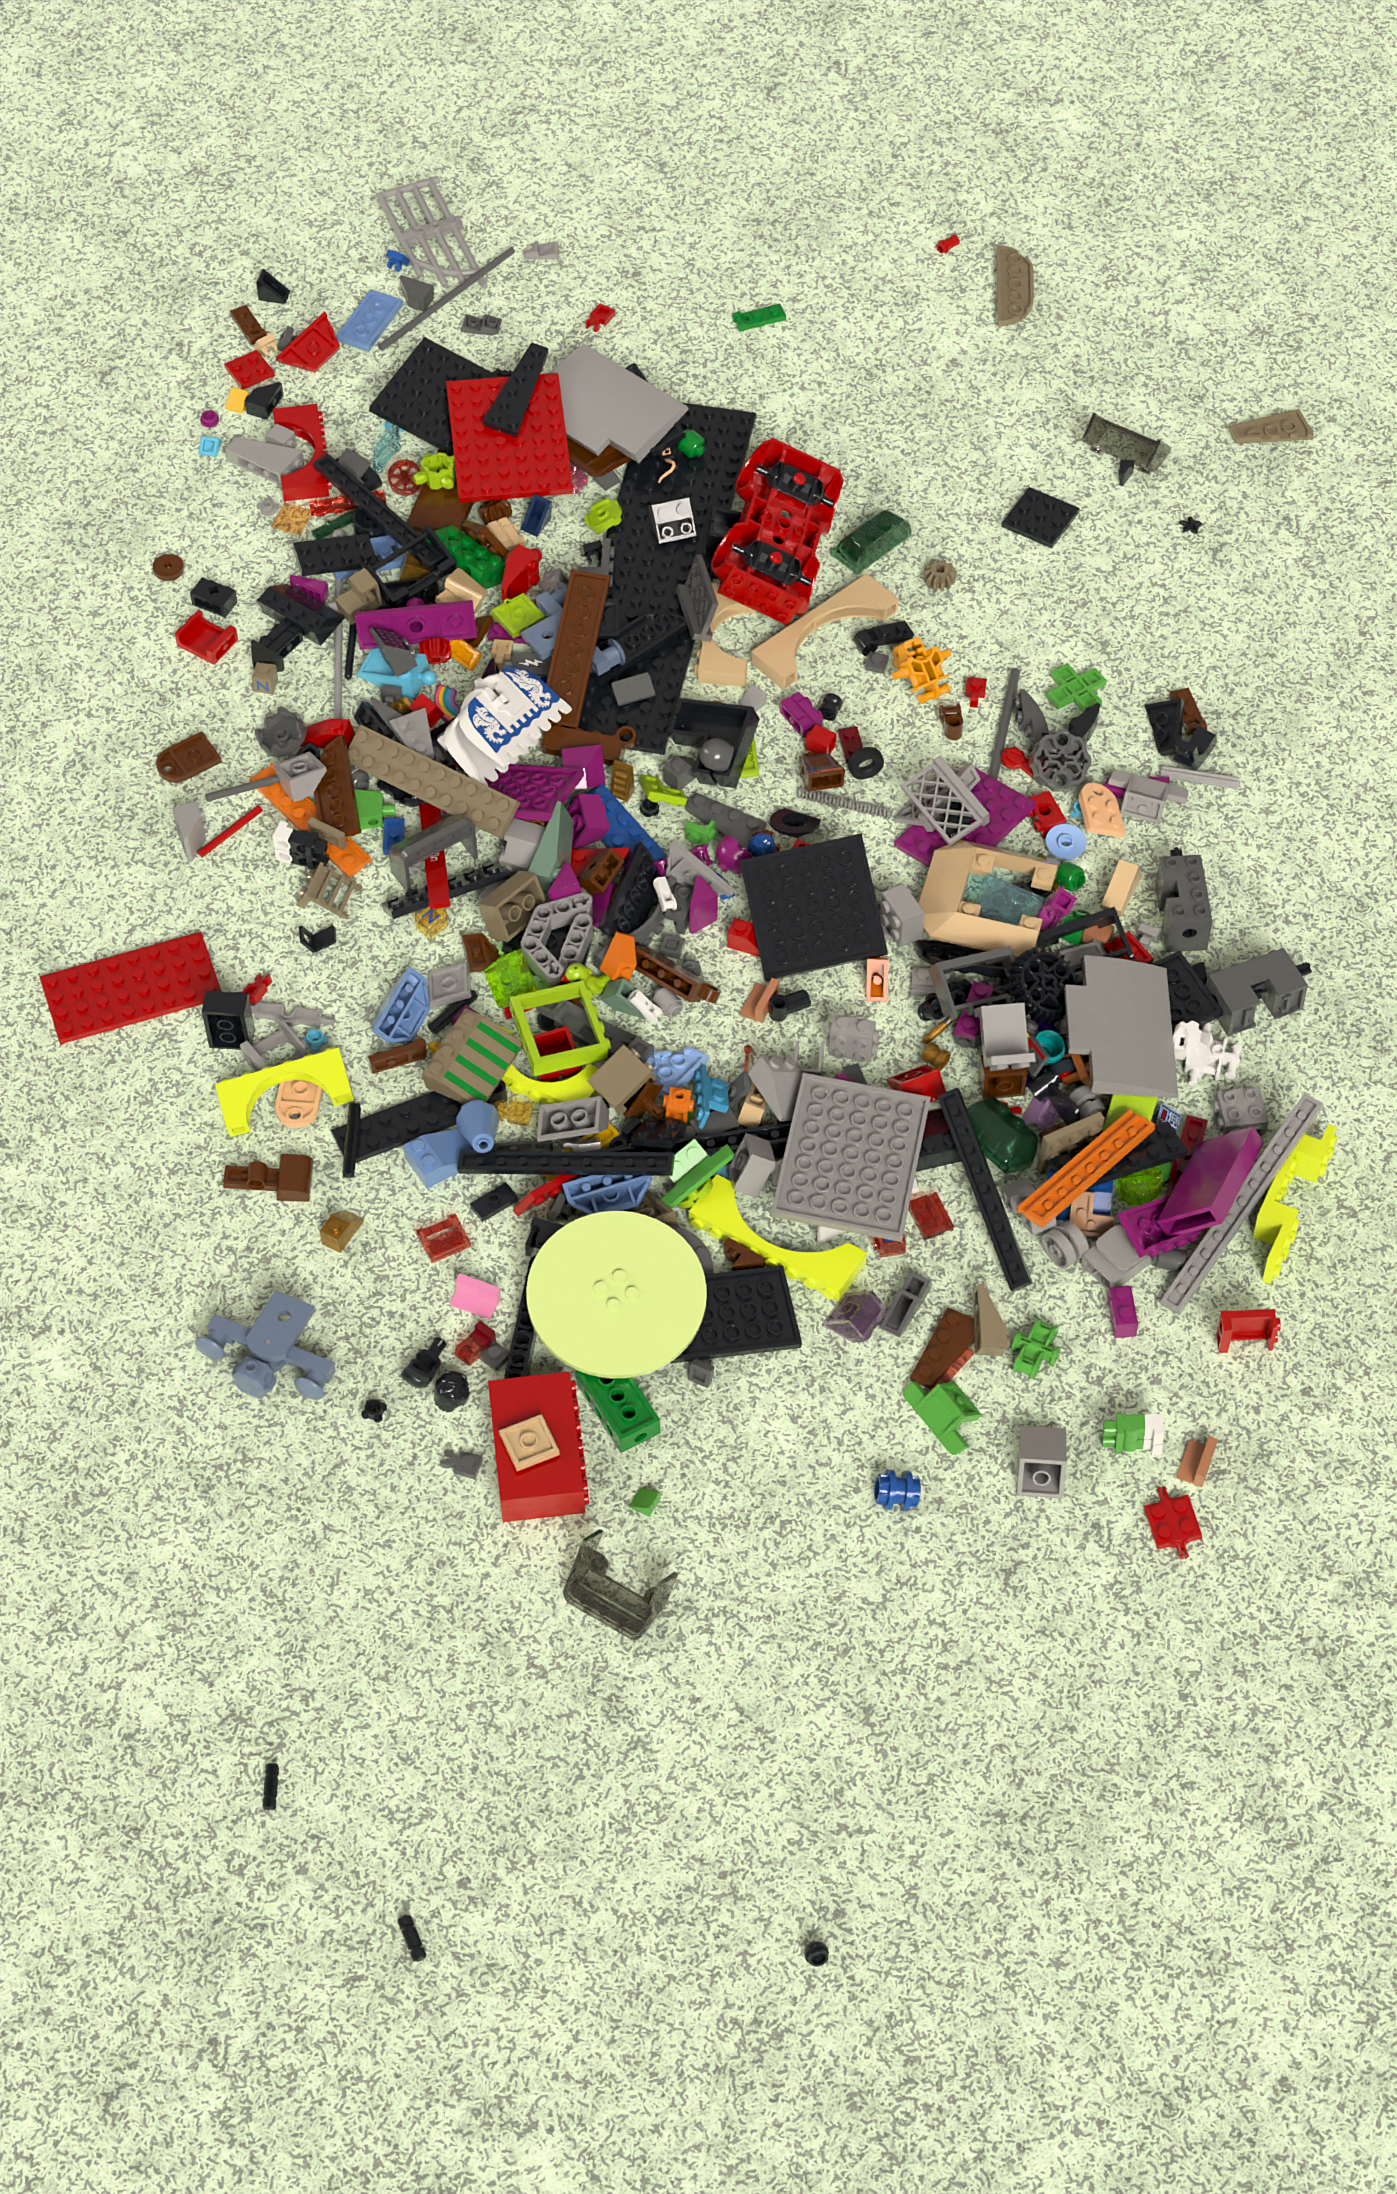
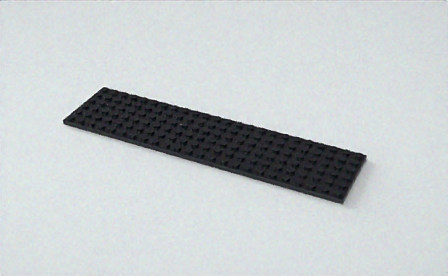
M683 403L688 406L689 410L677 423L683 431L694 430L705 439L703 446L705 451L702 455L689 458L677 447V458L673 460L675 462V469L665 476L660 483H658L660 477L672 468V464L661 461L659 455L653 457L651 452H649L640 463L635 460L628 462L617 497V502L622 508L620 516L622 520L618 525L608 528L606 538H611V546H615V558H611V561H614V572H610V575H613V587H609L607 599H619V629L634 619L652 612L664 615L674 613L685 618L676 589L678 584L685 585L696 554L702 555L712 583L713 572L710 565L715 552L705 550L712 508L732 510L736 495L735 483L744 466L757 413ZM689 498L697 536L659 544L651 523L648 505ZM602 556L599 558L597 567H601ZM686 629L601 686L596 682L591 672L579 728L583 731H599L604 735L611 736L616 734L619 728L629 726L636 732L637 743L633 748L627 750L665 755L670 738L668 731L672 719L675 717V711L681 697L696 640H692L689 629ZM598 639L597 645L604 639ZM648 672L655 696L618 706L611 692V683ZM624 734L620 738V740L627 742L630 741L633 736L630 734Z

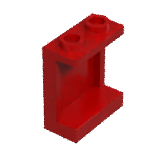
M200 610L191 615L188 621L178 628L175 633L178 647L213 665L238 641L235 627L229 625L226 629H223L205 620Z
M1275 1309L1221 1311L1216 1332L1219 1353H1228L1230 1341L1263 1339L1267 1341L1268 1351H1273L1274 1343L1278 1342L1277 1331L1281 1330L1280 1318H1276Z

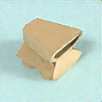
M458 567L446 578L445 589L436 596L435 602L439 604L473 600L474 614L476 615L482 607V602L488 591Z

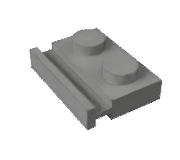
M913 967L911 995L927 996L929 993H936L928 970L929 968ZM955 971L944 974L947 984L954 981Z

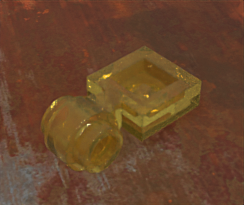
M497 1100L493 1104L498 1111L499 1121L507 1118L508 1123L529 1127L534 1110L533 1104L512 1101L510 1107L503 1100Z

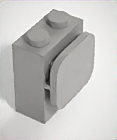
M1116 1225L1100 1236L1096 1244L1083 1254L1081 1266L1109 1291L1110 1287L1123 1286L1149 1266L1151 1258L1149 1255L1140 1258L1132 1246L1122 1225Z

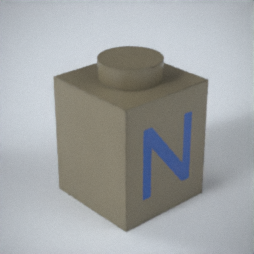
M256 663L252 675L254 692L274 694L278 682L276 665Z

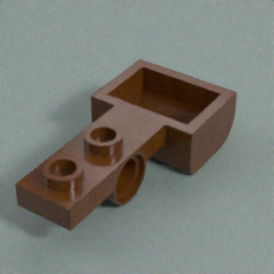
M281 1154L279 1168H268L265 1163L260 1161L251 1162L248 1164V1167L225 1165L223 1188L277 1191V1201L310 1202L313 1159L306 1155Z

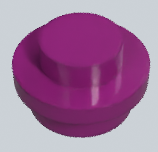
M207 410L202 413L200 422L204 427H214L219 423V417L214 411Z

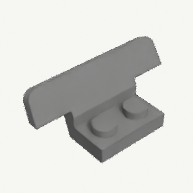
M1116 770L1112 772L1108 782L1110 785L1126 789L1120 813L1145 821L1160 824L1166 799L1183 804L1187 802L1188 790L1186 788Z

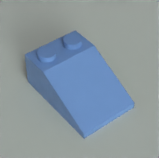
M458 1129L422 1135L403 1145L405 1159L426 1189L458 1173L457 1167L460 1151H475Z

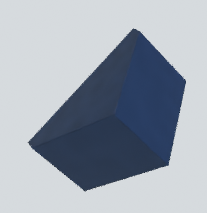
M534 494L520 530L538 537L551 519L552 501Z

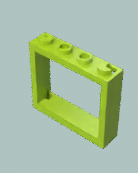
M584 980L510 997V1012L533 1076L608 1059V1049H611L609 1038L604 1037L603 1022L597 1018V1006L592 1004V993L590 988H586ZM580 997L597 1044L540 1057L524 1010Z

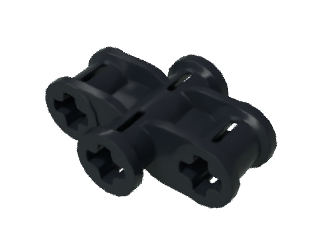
M970 981L949 982L947 985L954 1006L965 1004L972 987ZM929 993L925 1001L919 1005L918 1016L922 1021L940 1020L944 1017L936 993Z

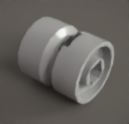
M1088 1085L1077 1088L1069 1095V1098L1076 1103L1079 1109L1080 1120L1098 1112H1101L1103 1117L1107 1112L1106 1107L1097 1098L1095 1093H1091V1088Z

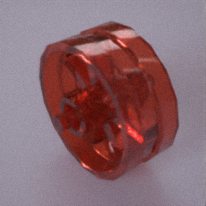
M398 460L389 468V486L397 495H413L421 488L422 484L416 485L411 480L412 476L416 474H409L412 468L417 473L421 471L419 466L411 460ZM406 466L408 467L407 470H402L401 468ZM397 469L400 471V475L393 473ZM391 478H396L400 480H398L395 484H392ZM400 484L404 485V489H400L397 487ZM409 484L413 486L410 489H407V486Z

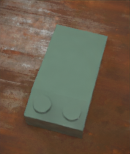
M560 801L556 803L551 820L548 822L528 870L529 873L537 875L542 891L548 893L564 863L567 862L571 865L574 820Z

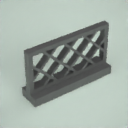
M696 554L685 585L678 584L676 592L692 640L711 642L713 634L710 625L718 607V601L703 557Z

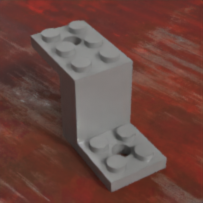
M1024 1003L981 1006L974 1009V1018H980L984 1067H990V1071L1008 1069V1065H1011V1069H1022L1030 1067V1063L1036 1062L1035 1053H1029Z

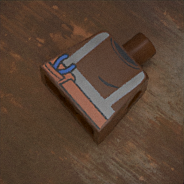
M808 752L802 758L801 777L807 792L843 787L845 769L830 754L816 755L814 752Z

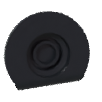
M787 808L774 812L770 817V826L773 830L795 838L814 832L819 828L821 822L819 818Z

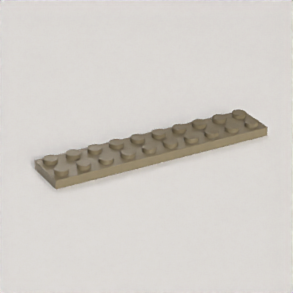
M361 724L348 748L350 765H354L366 773L451 815L469 818L476 827L500 839H503L520 805V802Z

